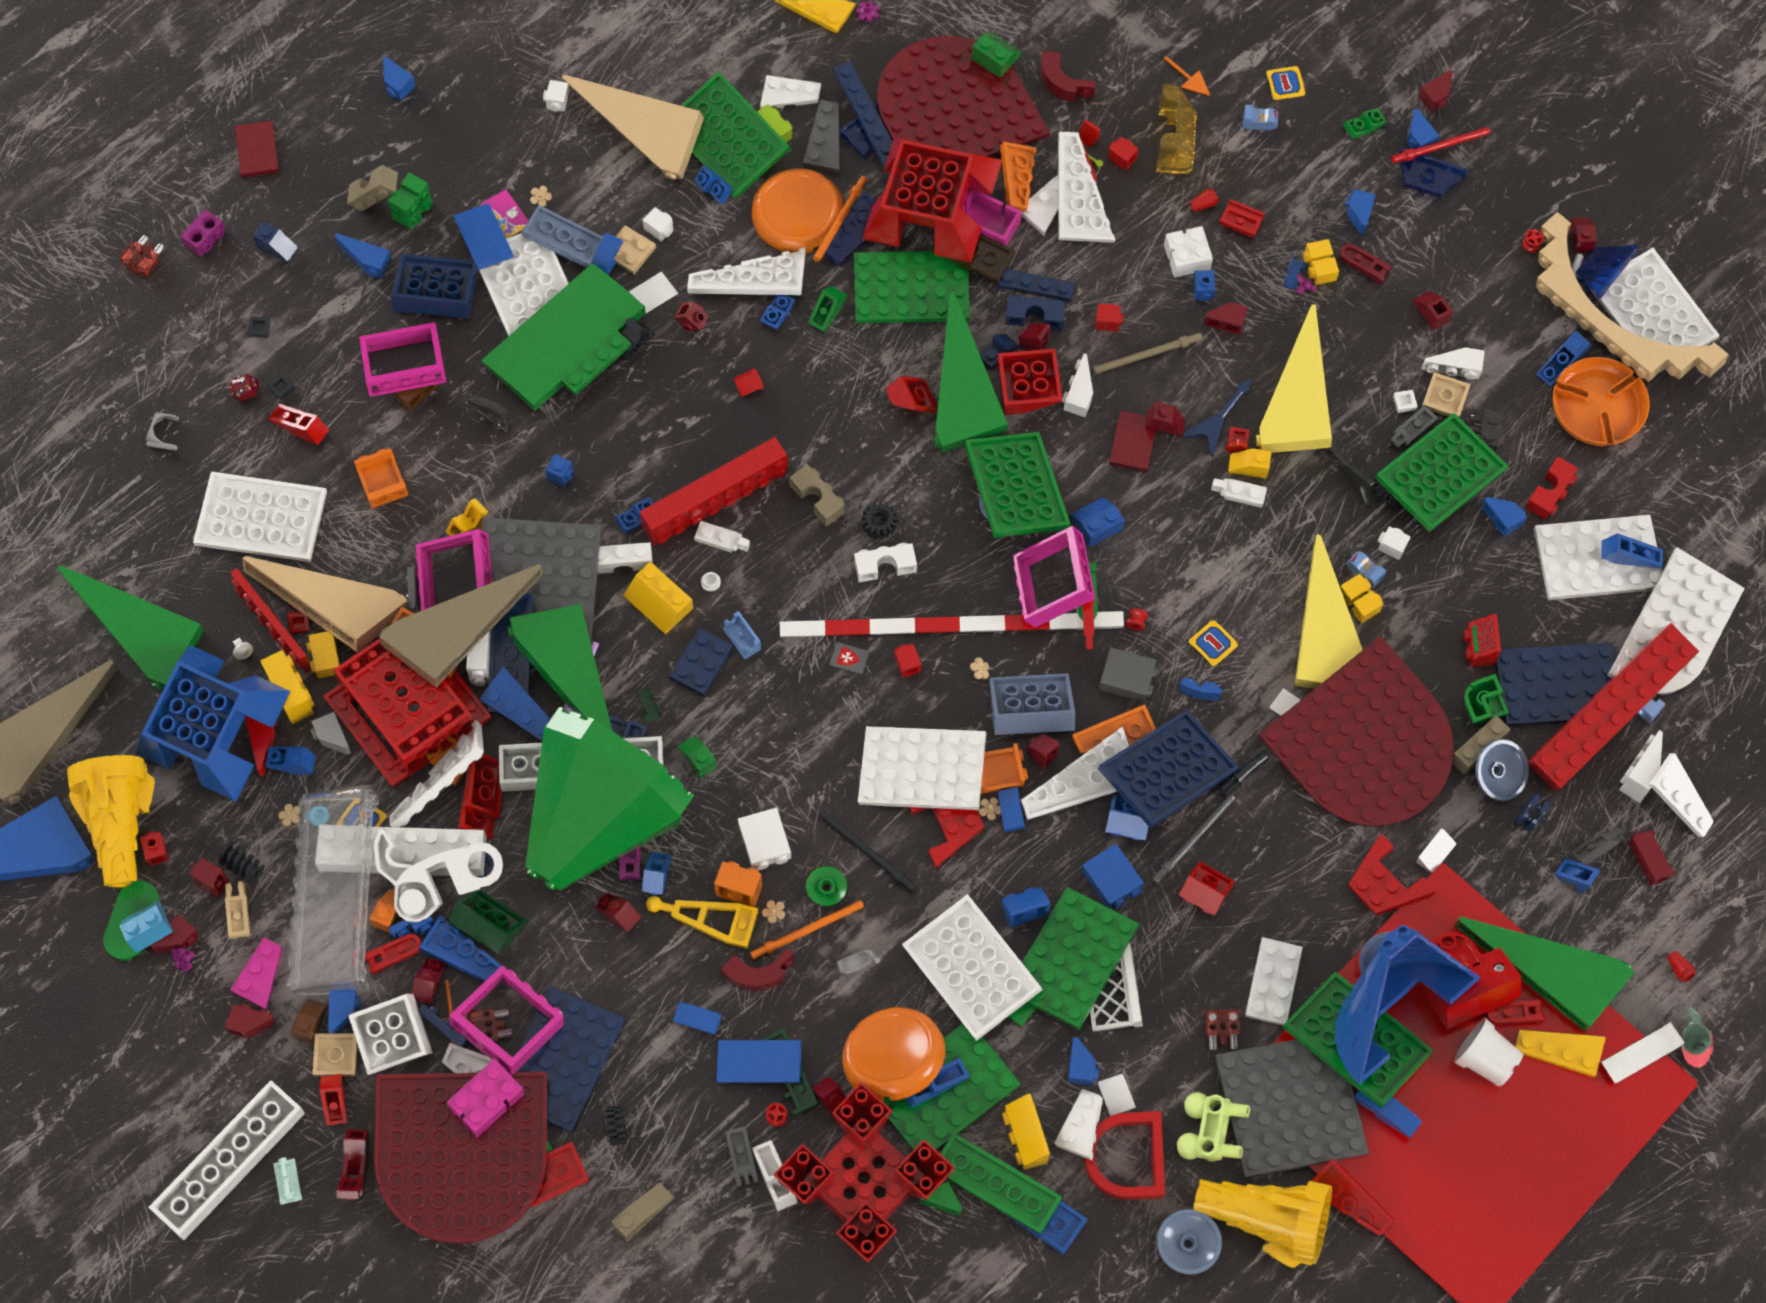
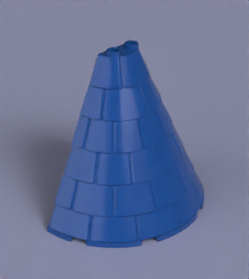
M1401 925L1396 930L1391 931L1381 942L1376 953L1346 996L1337 1015L1335 1042L1338 1055H1340L1346 1071L1360 1085L1390 1059L1389 1053L1372 1040L1377 1019L1419 982H1422L1451 1005L1480 979V976L1441 950L1440 947L1428 941L1426 937L1416 930L1410 929L1406 925Z

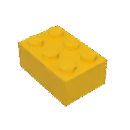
M283 650L261 660V664L270 682L291 691L283 708L292 725L313 715L314 712L311 707L315 705L290 655L285 656Z

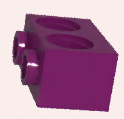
M205 209L180 237L184 246L201 257L211 249L217 239L224 235L226 230L223 222Z

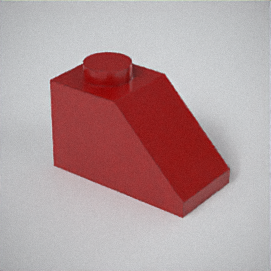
M342 1074L322 1076L320 1079V1095L326 1126L348 1123L346 1094Z

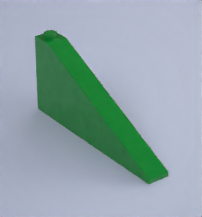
M954 291L950 292L935 437H933L936 448H940L941 453L963 447L965 440L993 437L1007 432L1008 423Z
M59 565L57 568L62 577L150 681L152 687L158 691H163L177 661L190 645L193 647L197 645L204 632L201 624Z
M581 604L510 617V625L507 626L508 636L513 637L515 646L573 712L581 714L586 720L592 718L612 731Z
M1461 916L1454 925L1486 952L1500 947L1520 974L1521 980L1585 1032L1635 973L1628 963L1617 958Z

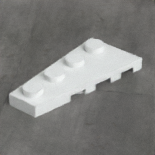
M1669 754L1649 785L1698 837H1704L1714 821L1676 754Z

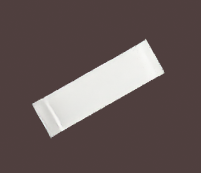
M1669 1022L1664 1027L1601 1063L1613 1082L1617 1083L1684 1044V1041L1672 1023Z

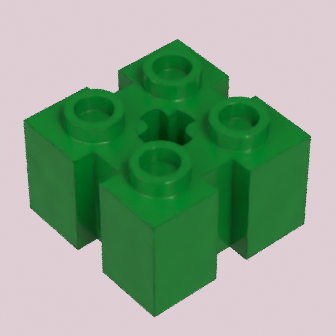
M411 173L407 174L401 182V187L398 190L396 189V192L388 199L389 208L392 209V220L410 230L419 224L422 218L421 213L428 211L432 206L428 182Z

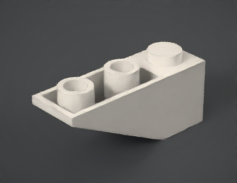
M1465 347L1425 358L1422 370H1426L1429 373H1443L1448 376H1461L1469 380L1479 379L1483 368L1485 351Z
M1084 353L1082 359L1077 360L1075 370H1077L1076 375H1072L1068 384L1070 390L1069 392L1065 391L1062 402L1065 403V411L1082 417H1086L1093 397L1087 354Z

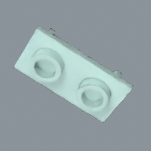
M278 1159L279 1162L273 1164L280 1204L302 1200L295 1159Z

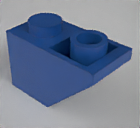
M269 747L265 766L294 775H312L316 755L305 747Z

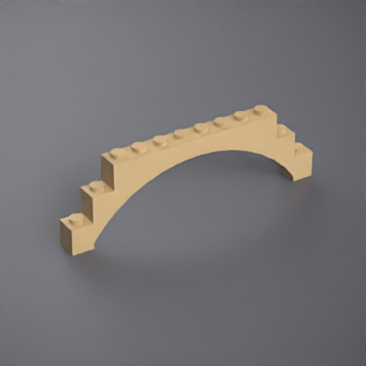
M1557 212L1541 226V232L1544 235L1543 241L1549 244L1539 252L1538 262L1546 270L1537 278L1536 287L1538 291L1549 297L1555 306L1562 308L1568 317L1575 319L1582 329L1588 330L1598 342H1602L1607 346L1612 354L1620 357L1626 366L1633 368L1640 378L1650 382L1658 373L1666 368L1671 376H1675L1680 380L1694 366L1697 367L1699 372L1706 374L1710 378L1726 363L1728 353L1714 342L1708 346L1664 344L1633 334L1607 318L1585 295L1572 270L1567 247V235L1570 233L1571 223Z

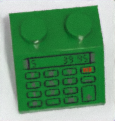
M992 32L983 34L972 46L971 59L1001 78L1022 55V52Z

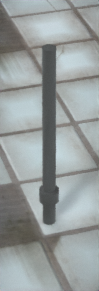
M1229 794L1169 861L1166 860L1161 865L1159 872L1152 878L1155 884L1158 885L1167 874L1170 875L1175 865L1232 804L1236 799L1232 794Z

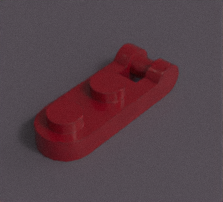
M1346 244L1341 248L1340 259L1344 263L1371 277L1378 284H1382L1385 275L1392 269L1388 263L1356 245Z

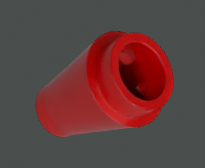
M1211 188L1204 190L1189 204L1192 210L1197 212L1215 206L1219 199Z
M1677 951L1667 957L1678 980L1685 983L1696 975L1695 967Z

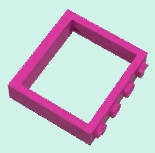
M435 322L359 337L365 379L370 397L446 383ZM433 340L437 364L372 376L368 352Z
M1074 526L1013 555L1015 564L1013 568L1017 575L1016 584L1020 592L1019 601L1022 604V615L1024 620L1036 628L1095 599L1084 537ZM1069 547L1077 591L1037 610L1029 566Z
M476 529L416 544L417 555L415 558L418 564L417 578L420 588L418 590L421 600L420 611L436 605L432 553L473 544L477 588L493 582L488 533Z
M503 966L449 1015L450 1025L491 1060L495 1058L511 1076L564 1023V1016L561 1010L557 1007L553 1008L548 1004L543 995H537L527 982L520 981L511 969L507 970ZM502 980L550 1019L513 1057L464 1017Z

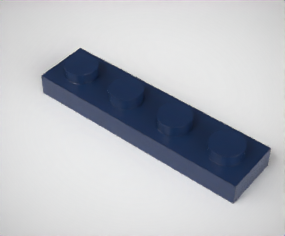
M1006 269L996 287L1071 302L1075 282Z

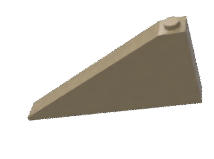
M537 564L395 621L381 631L379 636L381 645L433 686L437 687L543 575L542 566Z
M112 659L0 723V798L6 806L16 804L27 794L118 669Z

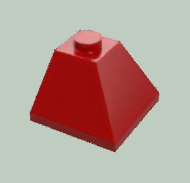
M900 376L886 388L889 400L893 405L916 411L933 413L938 411V405L926 379Z

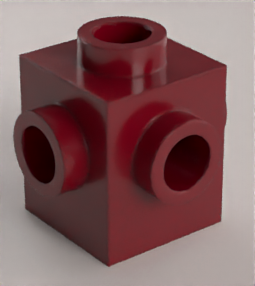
M684 302L674 318L682 325L684 330L693 332L701 331L705 327L709 315L701 305L695 302Z

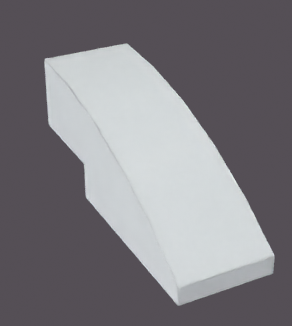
M772 1140L753 1147L752 1151L777 1211L797 1204L796 1196L773 1176L782 1166V1163Z

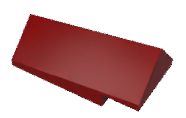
M483 753L477 761L474 760L469 764L458 826L459 829L484 830L487 840L493 839L494 820L500 818L502 790L498 759Z

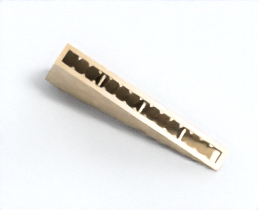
M563 75L565 82L658 167L667 178L676 180V178L683 179L704 119L700 111Z
M245 556L242 558L243 571L356 652H359L376 639L386 626L389 627L401 607L408 610V600L406 597L392 589Z

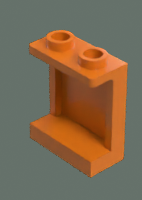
M391 448L381 449L369 456H361L358 460L354 461L371 509L409 496Z
M1017 743L1013 744L1012 748L985 752L981 794L1024 787L1028 776L1026 767L1022 768L1021 761H1024L1022 749H1018Z

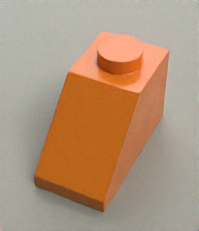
M389 889L378 900L369 918L372 926L390 933L388 928L396 924L400 917L394 908L395 890Z

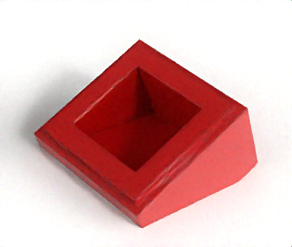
M1085 119L1078 133L1080 140L1091 148L1099 140L1100 128Z
M300 611L288 612L290 634L310 631V621L307 616Z

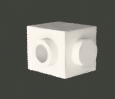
M550 80L548 90H545L543 94V101H546L547 109L565 112L570 94L568 83Z
M656 207L643 219L644 230L659 241L669 237L673 232L671 216L666 212H661Z
M1389 526L1387 532L1382 531L1377 541L1380 543L1378 550L1399 560L1409 542L1410 536L1404 534L1398 528Z

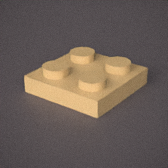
M625 225L616 236L622 239L623 244L614 259L616 260L615 264L635 275L655 250L656 244Z
M1434 372L1422 407L1425 405L1430 411L1448 417L1453 413L1460 417L1471 384Z
M315 1034L314 1077L342 1074V1077H356L358 1043L355 1034Z

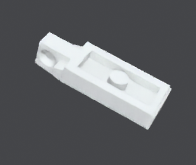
M1224 478V480L1214 479L1211 490L1220 492V495L1224 496V499L1263 507L1267 487Z
M700 521L694 537L696 542L728 552L737 551V549L747 552L750 546V540L742 538V534Z

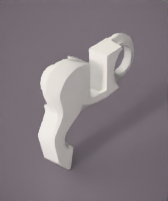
M380 829L374 841L377 871L395 886L394 908L400 917L409 922H419L428 918L443 904L431 872L447 866L459 895L489 886L496 882L502 874V856L497 848L488 843L478 842L466 848L441 852L414 865L393 861L391 851L397 845L386 829ZM479 851L487 852L494 861L493 871L483 878L476 877L469 869L471 856Z

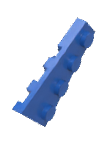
M503 666L480 700L542 741L544 726L546 727L551 719Z

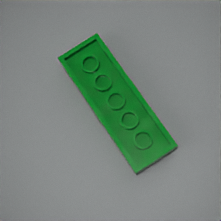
M954 1132L940 1153L955 1167V1170L946 1178L947 1180L1040 1235L1063 1199L1059 1194Z

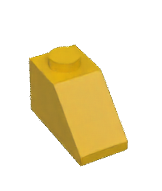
M1248 449L1230 454L1228 473L1266 479L1270 468L1271 451Z

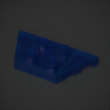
M1401 146L1399 154L1403 153V151L1407 150L1408 148ZM1425 154L1417 156L1410 161H1400L1404 186L1439 198L1463 180L1469 172V169Z
M1638 246L1595 247L1576 271V277L1585 283L1589 290L1592 289L1596 296L1601 299L1636 255Z

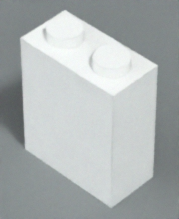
M491 630L467 654L466 670L470 683L476 686L489 684Z
M777 808L738 819V826L751 868L762 870L770 864H783L788 859H791V851Z

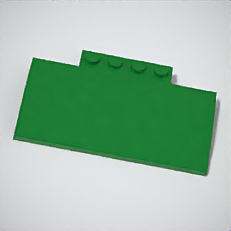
M592 263L484 357L481 363L535 412L563 386L576 396L629 349L631 343L621 335L627 326L625 321L628 317L639 320L646 313L645 306Z

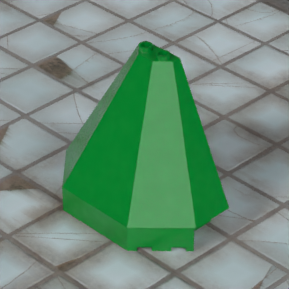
M559 707L546 727L544 726L525 869L528 870L526 873L534 879L540 878L543 880L544 885L550 890L554 891L556 889L561 891L678 826L681 814L694 795L684 789V785L675 776L668 774V769L663 764L592 718L586 720L581 714L573 711L569 713L564 708Z

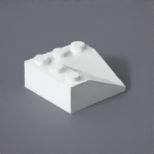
M405 994L348 1015L368 1075L433 1053L414 994Z

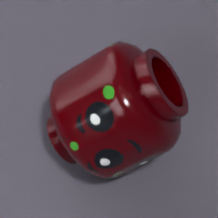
M248 373L233 378L229 385L232 397L234 399L237 398L239 401L255 397L258 392L257 389L260 388L257 378H253Z

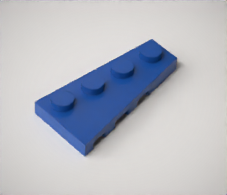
M441 914L419 947L421 952L482 982H485L501 967L485 951L480 950L472 940L462 935L454 925L449 924Z

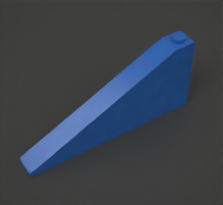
M57 796L0 828V881L78 872L79 870L89 868L95 862L94 857Z

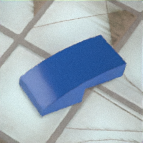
M702 165L694 179V182L704 192H709L721 204L726 202L733 190L725 180L704 165Z
M605 232L597 248L592 263L607 275H609L616 263L614 258L623 244L622 239Z
M776 295L772 304L768 305L760 322L777 330L790 313L796 300L788 295Z
M650 497L633 504L632 509L615 517V521L625 535L642 526L640 511L654 504Z
M1185 677L1182 679L1178 691L1191 697L1212 701L1219 700L1223 691L1214 682L1209 683L1205 680L1201 687L1195 680Z
M1018 787L998 791L1005 832L1025 828Z
M431 916L419 922L403 920L388 929L394 940L410 934L412 929L417 936L425 934L431 930L434 922Z
M679 1002L673 1022L715 1035L722 1015Z

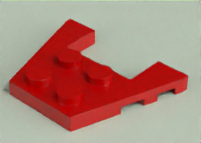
M909 807L911 814L927 809ZM932 808L947 841L928 851L935 868L939 867L942 862L948 857L950 858L960 847L967 844L984 829V824L977 810Z
M1382 834L1379 835L1348 884L1350 890L1375 916L1399 908L1400 905L1408 902L1418 901L1419 898L1424 896H1431L1436 891L1424 877L1406 889L1388 871L1380 860L1392 852L1394 846Z

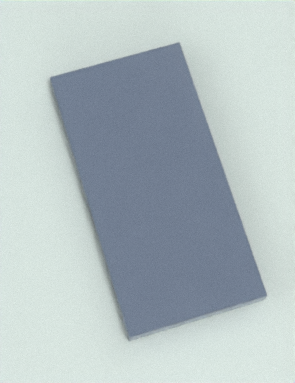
M540 205L537 206L521 232V236L586 268L592 264L597 248L603 236Z

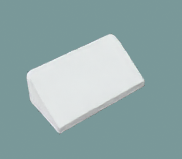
M1441 828L1418 857L1416 863L1432 873L1442 863L1456 843Z

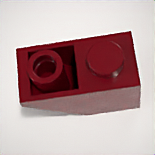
M1428 291L1413 299V303L1433 330L1449 323L1453 310L1442 296Z
M609 892L601 896L598 903L594 906L598 912L615 926L626 932H629L641 918L628 901Z
M437 959L425 960L414 977L412 994H414L415 1000L428 1004L433 1002L444 975L445 963Z
M233 1004L225 1029L229 1034L249 1039L274 1026L276 1020L270 1011L264 1009L255 1011L246 1004H240V1006Z
M828 1076L814 1086L812 1090L821 1105L840 1128L832 1112L846 1096L840 1086Z

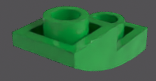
M1375 108L1363 112L1360 117L1345 121L1343 126L1353 140L1379 129L1387 121L1379 109Z

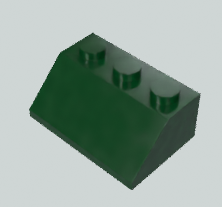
M482 890L470 892L456 903L449 922L455 925L457 929L469 934L474 940L487 946L491 951L500 954L510 946L527 920Z

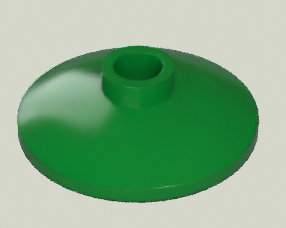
M824 866L815 869L809 875L806 882V891L814 903L821 906H832L844 898L847 891V881L838 869ZM829 886L830 890L824 891L823 887Z

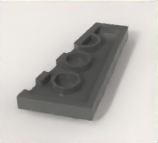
M820 100L803 166L839 173V103Z

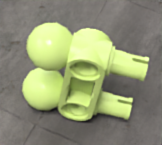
M1195 1092L1187 1096L1184 1102L1186 1114L1195 1119L1202 1118L1199 1136L1193 1133H1184L1179 1137L1177 1141L1179 1155L1188 1160L1198 1157L1210 1162L1221 1160L1223 1157L1241 1159L1243 1148L1237 1145L1225 1144L1229 1117L1248 1118L1250 1106L1234 1104L1230 1099L1222 1098L1219 1095L1207 1097L1205 1094ZM1221 1104V1108L1218 1111H1214V1107ZM1214 1145L1212 1151L1206 1152L1208 1146Z

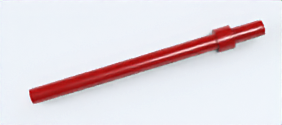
M1486 127L1414 150L1407 149L1401 154L1391 156V162L1394 164L1404 160L1410 161L1426 153L1489 135L1490 129Z

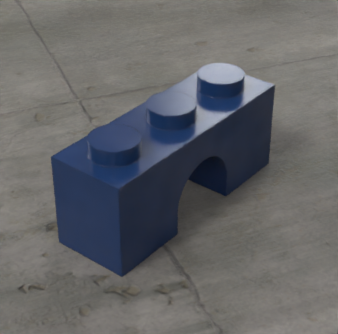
M1020 295L1008 296L1005 325L1024 327L1026 317L1036 314L1043 319L1044 324L1050 325L1051 330L1062 331L1065 301L1058 299L1046 300L1039 297L1026 298Z

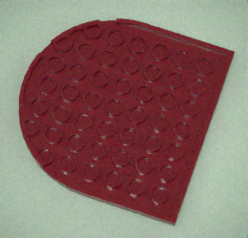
M937 36L917 41L902 49L890 60L879 81L877 92L878 112L892 142L894 137L992 158L1001 154L1000 145L1003 142L1028 145L1049 137L1050 132L1015 69L1011 66L999 78L971 59L972 46L976 42L972 39L958 36Z
M1379 636L1258 735L1321 808L1343 819V821L1362 826H1388L1408 820L1423 811L1441 792L1450 774L1453 761V737L1445 712L1435 697L1382 636Z
M515 1072L512 1077L523 1088L524 1095L511 1107L507 1105L505 1100L504 1103L506 1104L507 1111L477 1138L464 1125L463 1120L460 1121L448 1108L447 1101L478 1073L376 1074L375 1173L380 1192L398 1220L425 1238L448 1244H467L494 1237L513 1226L522 1218L535 1201L541 1189L546 1171L547 1072Z

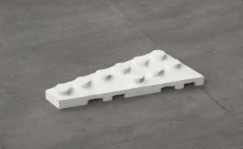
M1059 132L1058 240L1114 243L1115 237L1111 232L1109 220L1104 212V205L1095 180H1093L1090 165L1087 163L1079 134L1076 132Z
M804 247L799 248L798 252H782L781 256L771 257L769 255L743 261L741 265L733 267L730 264L724 266V269L716 271L709 269L689 274L688 294L802 295L806 249Z
M477 720L472 723L473 729L468 735L463 734L459 738L456 748L449 749L430 770L428 780L424 784L420 782L415 787L416 790L412 798H405L390 815L391 827L399 828L400 826H405L411 816L421 812L429 800H434L441 789L448 787L459 773L462 774L467 770L471 762L477 761L483 755L482 725Z
M1123 727L1023 798L1021 805L1026 820L1116 793L1117 790L1101 774L1098 767L1129 746Z

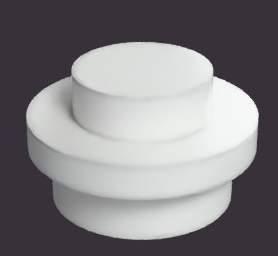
M708 572L702 576L701 586L706 591H715L720 587L721 580L716 573Z

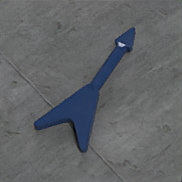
M1249 378L1237 386V391L1219 414H1215L1184 432L1183 438L1205 436L1208 441L1210 456L1213 457L1224 418L1243 394L1247 395L1251 379Z

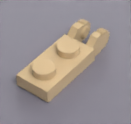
M238 881V896H233L231 883H226L225 906L229 939L250 936L244 881Z

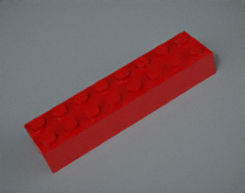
M776 437L766 441L641 510L642 529L653 546L658 543L663 544L674 534H681L687 527L699 524L703 518L715 515L721 508L733 505L739 498L749 496L754 490L767 486L775 478H782L788 472L786 452Z

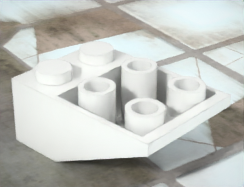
M1660 730L1656 736L1651 734L1620 781L1623 785L1619 790L1638 803H1641L1651 789L1649 784L1661 766L1663 732Z

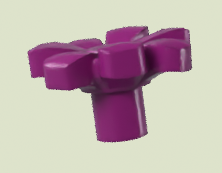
M872 1L861 2L859 7L856 8V14L859 15L860 21L866 19L867 22H872L873 18L877 19L879 17V6H873Z
M1301 274L1296 276L1300 282V286L1296 289L1299 294L1302 295L1305 290L1316 291L1317 288L1309 280H1306Z
M183 947L172 949L173 960L177 961L174 964L177 969L181 968L183 972L191 969L192 964L189 960L195 957L194 952L189 950L185 953Z

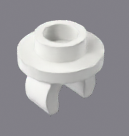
M240 638L233 641L236 646L233 655L236 659L243 660L252 654L253 647L250 643H243Z

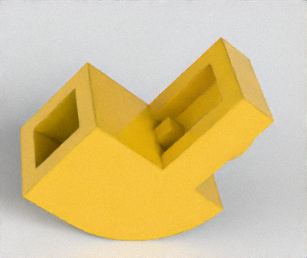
M476 498L470 500L464 513L452 518L446 533L452 536L476 529L482 530L483 517H486L488 511Z

